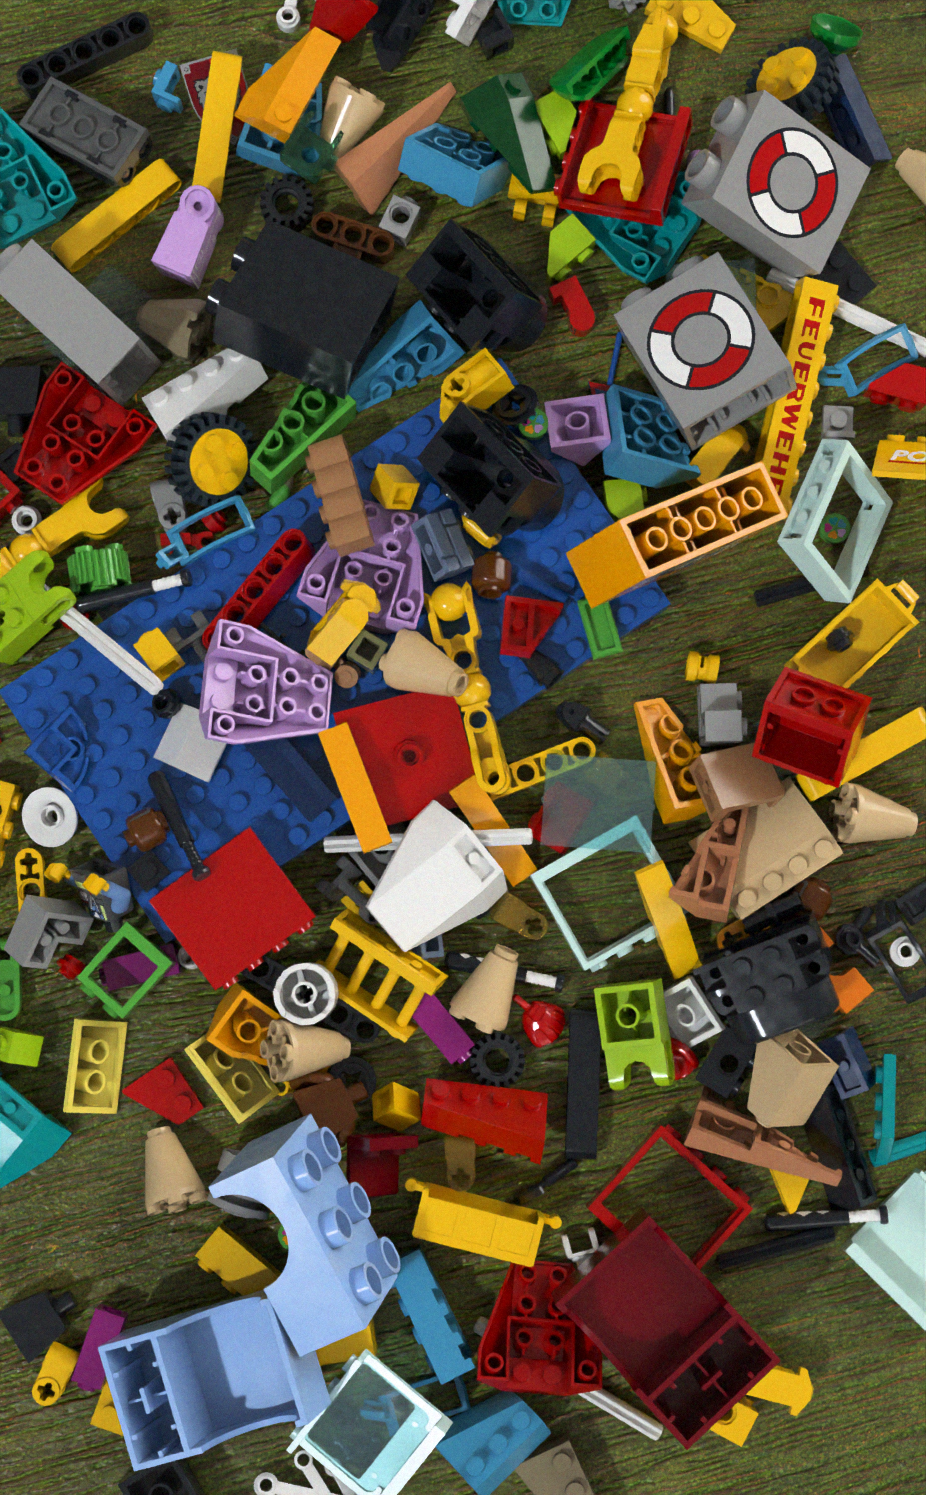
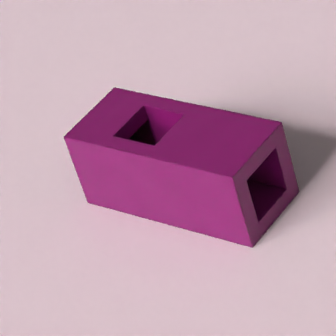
M177 943L160 946L176 962L164 977L184 973L182 965L178 961L179 951ZM140 951L105 960L102 963L103 968H99V976L102 985L107 986L108 991L144 983L158 966Z
M425 993L412 1017L451 1064L456 1060L459 1064L463 1063L473 1054L471 1048L475 1043L434 994L430 996Z
M101 1303L95 1308L71 1381L78 1383L77 1386L90 1392L103 1388L106 1374L98 1347L123 1332L129 1315L128 1312Z

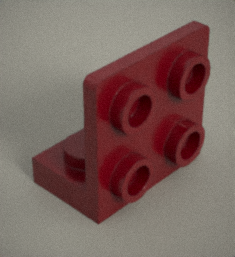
M399 1132L347 1135L346 1179L348 1183H359L368 1197L397 1194L399 1154H406V1149L418 1148V1135Z

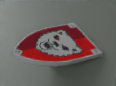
M236 48L224 52L238 55ZM212 56L180 65L191 104L201 122ZM242 67L235 112L248 90ZM235 116L230 143L233 145L240 138L245 124L244 121Z

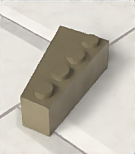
M568 1433L539 1445L515 1469L534 1495H595Z

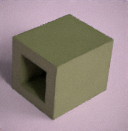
M362 629L346 656L348 660L374 675L379 667L380 658L389 651V644Z

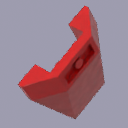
M61 361L43 385L14 473L64 506L139 452L158 425L135 409H132L130 412L90 386L85 376Z
M535 1260L534 1266L527 1267L511 1262L478 1347L477 1381L505 1392L569 1396L602 1389V1354L600 1349L572 1319L557 1308L551 1292L575 1271L573 1263Z

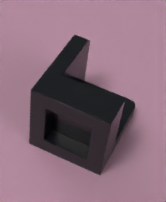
M497 7L494 9L493 18L483 22L475 35L487 60L513 49L514 35L501 8Z

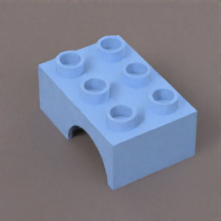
M311 1113L248 1142L208 1187L213 1198L233 1194L258 1200L266 1205L282 1223L288 1239L287 1263L282 1274L274 1282L265 1286L263 1290L300 1357L366 1329L397 1279V1273L400 1271L401 1266L394 1244L387 1237L378 1239L368 1220V1217L371 1215V1206L365 1190L357 1182L349 1184L339 1167L338 1162L341 1160V1149L337 1138L329 1128L323 1127L319 1129Z
M264 1290L126 1329L98 1347L134 1472L204 1453L225 1440L264 1426L288 1421H295L296 1428L308 1425L331 1404L316 1351L301 1357L299 1356Z

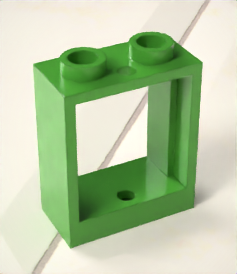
M126 922L76 978L82 982L79 987L91 998L97 996L105 1003L102 1008L115 1019L120 1016L124 1019L133 1012L176 962L132 922ZM126 937L155 963L158 968L123 1006L90 976Z

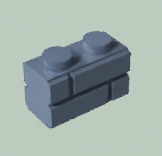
M451 508L425 515L411 525L434 582L460 575L474 566L473 551L470 546L466 545L461 533V523L454 516Z

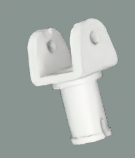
M594 1227L588 1228L593 1249L572 1254L567 1234L561 1235L566 1257L576 1262L577 1268L599 1248Z

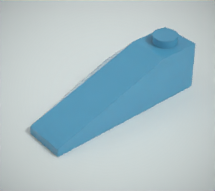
M419 300L396 320L371 351L348 395L356 401V410L360 412L390 398L392 392L405 386L411 388L417 385L418 380L430 374L436 376L444 372L465 352L438 318Z

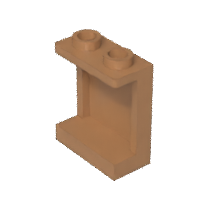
M755 743L701 754L689 767L711 822L722 820L728 812L764 803L768 807H773L786 795L783 782L778 778L773 764L752 757Z

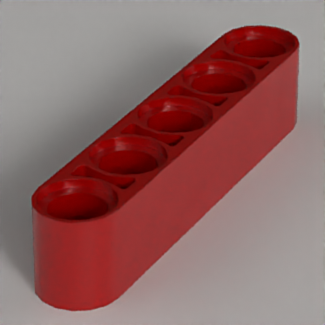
M289 529L280 536L205 629L202 635V642L207 649L219 619L236 622L237 618L244 614L243 618L237 623L250 625L257 629L313 559L315 548L301 530ZM301 543V546L293 551L294 547ZM282 567L281 571L274 575L275 571ZM260 591H263L262 594H261L258 598H255V596L257 595V593H259Z

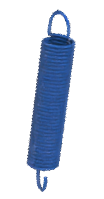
M511 564L520 567L516 579L525 585L527 584L529 587L560 603L565 604L569 596L573 597L576 602L578 601L569 592L558 588L517 564Z

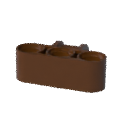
M326 211L317 213L312 219L311 226L314 238L318 242L361 261L366 259L378 264H385L390 262L395 256L394 239L385 230ZM327 223L333 226L332 231L327 234H322L318 231L322 224ZM350 233L361 235V239L356 243H349L346 237ZM379 242H385L389 245L387 251L380 253L374 250V246Z

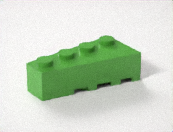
M304 381L302 384L300 383L294 392L293 398L279 414L277 422L268 431L249 460L250 475L272 495L306 464L305 456L309 455L308 445L335 437L356 418V401L348 394L344 400Z

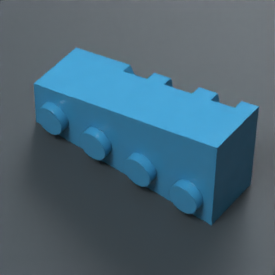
M419 1245L399 1255L400 1271L397 1273L398 1277L391 1288H397L401 1296L398 1299L400 1308L405 1317L410 1316L414 1325L411 1328L414 1337L419 1345L423 1344L427 1353L425 1356L432 1373H436L442 1385L474 1369L475 1358Z

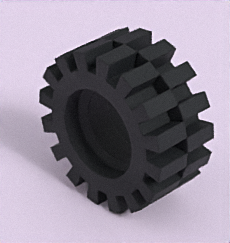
M282 175V180H278L277 177L273 178V183L270 185L268 182L265 185V191L262 190L260 194V208L265 222L267 223L268 220H271L296 232V229L299 227L303 230L306 228L305 223H310L312 220L311 215L314 214V202L310 188L306 187V183L303 180L299 182L295 176H292V179H288L287 175ZM283 195H292L298 200V208L292 214H281L276 209L277 200Z
M492 1032V1034L482 1036L473 1046L470 1065L473 1074L479 1082L486 1086L508 1087L519 1079L524 1070L525 1057L522 1047L515 1038L502 1032ZM494 1048H501L509 1055V1064L501 1072L491 1071L485 1063L487 1053Z

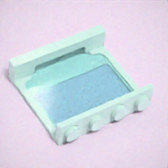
M365 1349L359 1357L353 1354L345 1363L342 1370L346 1374L341 1380L335 1377L327 1387L331 1404L308 1425L294 1429L289 1436L294 1441L286 1451L292 1454L300 1445L358 1495H397L446 1434L453 1421L370 1351Z

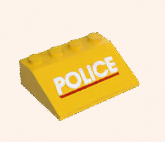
M887 434V440H879L872 476L926 480V437L917 436V442H905L904 435Z

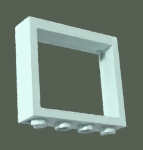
M821 440L777 541L824 601L851 603L893 504L891 498L875 476H872V472L849 440ZM843 474L863 503L836 567L833 570L812 542L839 479ZM869 505H873L871 510H868Z
M636 815L530 875L583 971L590 968L593 973L608 965L606 959L610 956L617 954L618 958L633 951L634 947L632 944L638 940L643 939L646 943L656 938L652 922L647 923L587 958L544 881L630 832L634 834L650 864L662 860ZM668 871V874H669L670 879H671V881H672V884H673V886H674V885H675V882H674L673 878L671 877V875H670V873H669V871ZM681 907L684 914L688 913L686 909Z

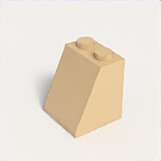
M798 1029L757 1043L747 1109L756 1116L755 1119L759 1124L767 1128L805 1125L839 1065Z

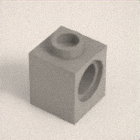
M393 195L378 227L389 232L395 243L406 247L421 217V207L417 206L418 203L410 197L402 196L400 198ZM398 214H405L409 217L408 221L402 224L395 222L393 219Z

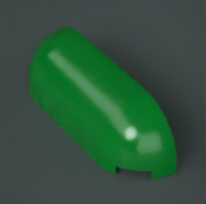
M628 26L612 29L588 42L552 76L549 84L554 92L560 97L574 102L592 98L627 63L629 57L625 56L626 40H631Z

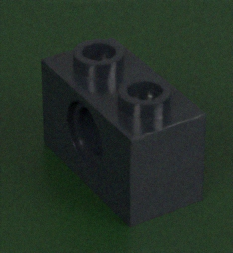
M725 1026L695 1079L725 1098L730 1093L736 1095L744 1082L740 1075L745 1067L751 1069L754 1065L757 1044H738L731 1028ZM728 1054L735 1056L738 1060V1066L732 1072H726L720 1066L721 1058Z

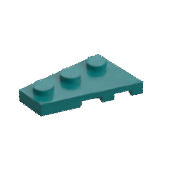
M884 1054L881 1065H876L875 1083L880 1084L879 1092H875L874 1111H878V1118L874 1120L873 1139H876L875 1164L880 1165L888 1164L895 1139L896 1055Z

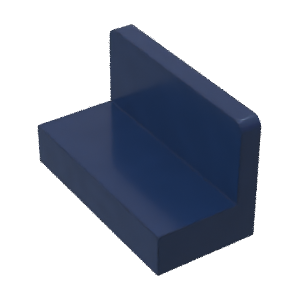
M853 1026L817 1043V1046L839 1065L832 1079L842 1100L868 1091L876 1084L875 1073Z

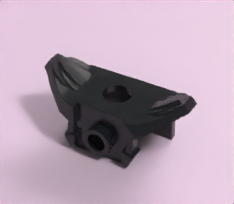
M436 0L377 1L378 11L366 23V28L373 32L372 40L381 70L393 72L395 67L400 65L403 57L406 56L433 10Z

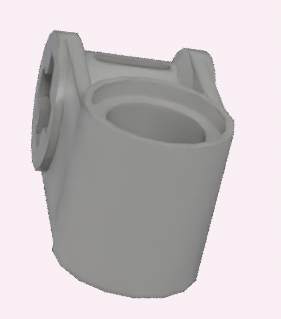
M168 478L149 483L159 521L165 532L188 518L185 500L182 499L183 496L176 494L174 491L177 486L170 485ZM177 516V523L172 525V517ZM189 526L181 530L179 533H186L188 531Z

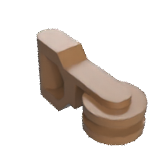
M305 649V655L316 665L326 667L328 670L332 667L336 669L334 677L339 686L351 688L360 679L361 671L357 664L345 661L339 657L330 666L311 651Z

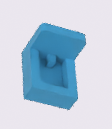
M166 60L163 68H159L154 75V87L151 93L158 108L167 113L175 111L181 114L184 109L181 99L172 95L181 76L178 66Z

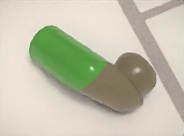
M293 476L267 500L265 507L268 510H272L288 499L294 482Z

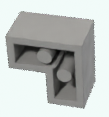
M736 683L700 684L697 687L699 746L737 745L742 741L743 736H747L746 717L742 718L741 710H737L742 708V692L737 691Z
M26 895L4 950L22 967L47 969L58 942L83 945L94 918L75 901Z

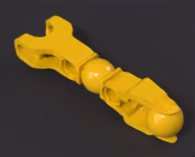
M658 5L646 18L633 44L632 57L623 85L625 91L617 99L616 110L610 121L603 143L591 149L583 157L577 179L580 193L595 194L601 182L609 178H617L621 180L620 189L624 196L623 200L635 202L639 197L644 184V176L638 154L646 130L645 122L649 120L653 113L655 98L659 93L663 79L667 77L671 46L678 38L679 27L672 15L667 13L663 5Z
M101 478L66 503L61 509L32 528L33 534L17 536L11 542L9 550L6 546L0 550V579L32 551H46L50 557H53L84 537L106 540L126 526L130 516L121 508H115L104 514L95 513L90 509L91 499L102 490L103 478Z
M467 581L462 587L454 583H444L438 586L432 592V595L424 592V605L428 613L433 641L444 649L447 657L456 664L457 658L463 653H468L472 657L470 666L463 669L464 673L469 677L468 686L461 696L453 697L461 707V712L465 714L464 725L477 783L483 791L494 795H501L510 788L511 776L495 719L488 710L491 707L490 702H488L491 695V685L479 668L476 641L481 638L482 630L473 602L472 587ZM466 612L470 632L464 636L456 634L452 639H444L439 619L455 621ZM478 712L485 713L487 717V722L482 728H474L472 725V717ZM492 772H498L499 779L497 783L490 785L489 775Z

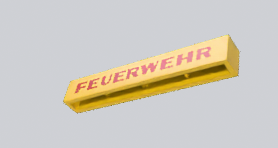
M806 276L795 282L780 347L791 364L797 389L767 406L754 459V464L763 461L787 515H789L793 503L792 498H790L791 490L799 478L798 460L803 456L806 448V441L803 440L805 430L809 428L813 417V412L810 411L812 400L817 397L819 391L818 373L823 369L826 361V354L823 353L824 347L833 331V325L830 324L832 313H835L840 300V297L837 295L838 285Z

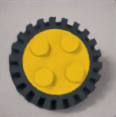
M801 37L799 43L795 38L790 39L789 47H786L784 43L777 45L779 49L777 53H774L771 49L767 52L768 59L764 60L761 58L757 62L760 69L753 68L750 72L753 78L747 79L746 85L748 88L745 89V94L766 90L802 118L805 117L809 122L824 110L821 106L822 102L829 104L832 101L829 93L836 94L838 90L836 84L840 83V76L838 75L840 69L821 41L818 42L815 38L808 40L807 37Z
M200 412L201 415L193 414L189 416L191 421L185 419L179 424L183 428L182 430L175 428L171 433L176 437V440H168L166 444L167 447L173 449L171 454L164 453V460L171 461V465L164 466L165 473L172 474L168 478V482L170 485L177 486L174 489L176 494L183 496L182 499L193 504L210 507L233 496H245L248 491L243 486L245 484L252 486L254 482L253 479L248 477L250 473L249 460L254 454L251 450L258 447L256 441L249 440L253 436L251 431L244 429L246 425L243 422L236 421L237 418L214 412Z

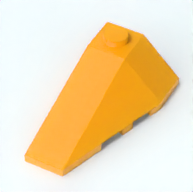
M314 27L248 88L234 116L288 145L341 41Z
M663 698L635 702L634 710L652 793L663 824L692 819L706 812L689 770L692 763L701 755V747L697 742L693 743L683 731V724Z
M236 982L217 1006L205 1039L231 1057L243 1058L268 1066L267 1060L263 1059L260 1054L261 1041L266 1040L272 1020L288 1019L281 1016L279 1011ZM331 1065L317 1071L327 1072Z

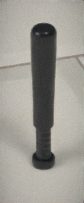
M154 771L147 778L148 784L180 848L184 849L188 857V861L194 870L192 872L193 879L195 881L204 880L211 875V870L201 860L194 844V837L186 823L166 775L162 771Z

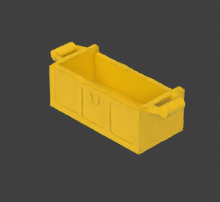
M877 578L783 666L848 688L880 657L886 654L909 630L919 623L911 613L915 607L916 600L920 596L904 579L899 583L886 587ZM895 588L911 606L906 608L891 590ZM842 626H846L849 631L852 630L855 637L850 648L841 653L828 650V643L825 639L831 632Z
M409 1177L405 1182L407 1191L413 1192L416 1190L422 1192L412 1230V1235L415 1238L532 1267L534 1266L543 1225L548 1224L554 1229H558L562 1225L560 1216L555 1213L549 1215L539 1210L430 1182L417 1181L415 1177Z

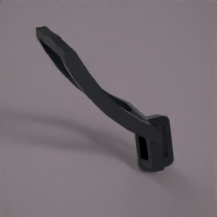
M880 899L877 900L875 905L877 926L864 934L909 1005L926 996V986L909 995L875 940L901 927L920 955L925 966L926 954L899 914L896 915L895 902L893 900ZM886 910H889L890 922L886 920Z

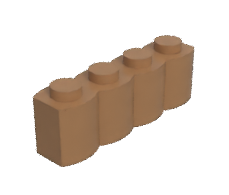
M341 434L308 445L309 455L305 456V460L310 474L315 473L316 480L312 481V486L317 499L322 498L323 506L318 508L323 523L329 524L330 531L325 532L330 549H336L339 556L342 557L375 546L351 455L343 435Z

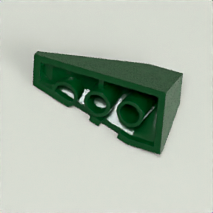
M522 73L496 75L460 97L459 103L470 125L476 132L481 130L489 139L490 144L488 146L493 152L499 151L509 162L508 169L530 194L554 191L556 180L534 97Z

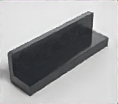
M834 1083L828 1084L804 1127L812 1152L819 1156L818 1162L832 1170L840 1169L843 1171L838 1186L823 1183L831 1210L860 1209L876 1201L878 1197L846 1099H841Z

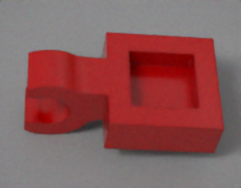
M203 531L198 534H191L190 532L179 533L187 550H194V548L200 550L203 548V540L214 538L213 533L210 531ZM166 533L160 534L162 548L171 544Z

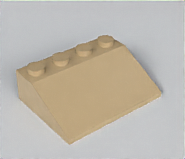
M789 777L782 781L786 795L775 806L768 807L764 803L749 807L730 908L738 919H744L843 854V851L826 825ZM709 829L688 842L694 853H696L697 847Z

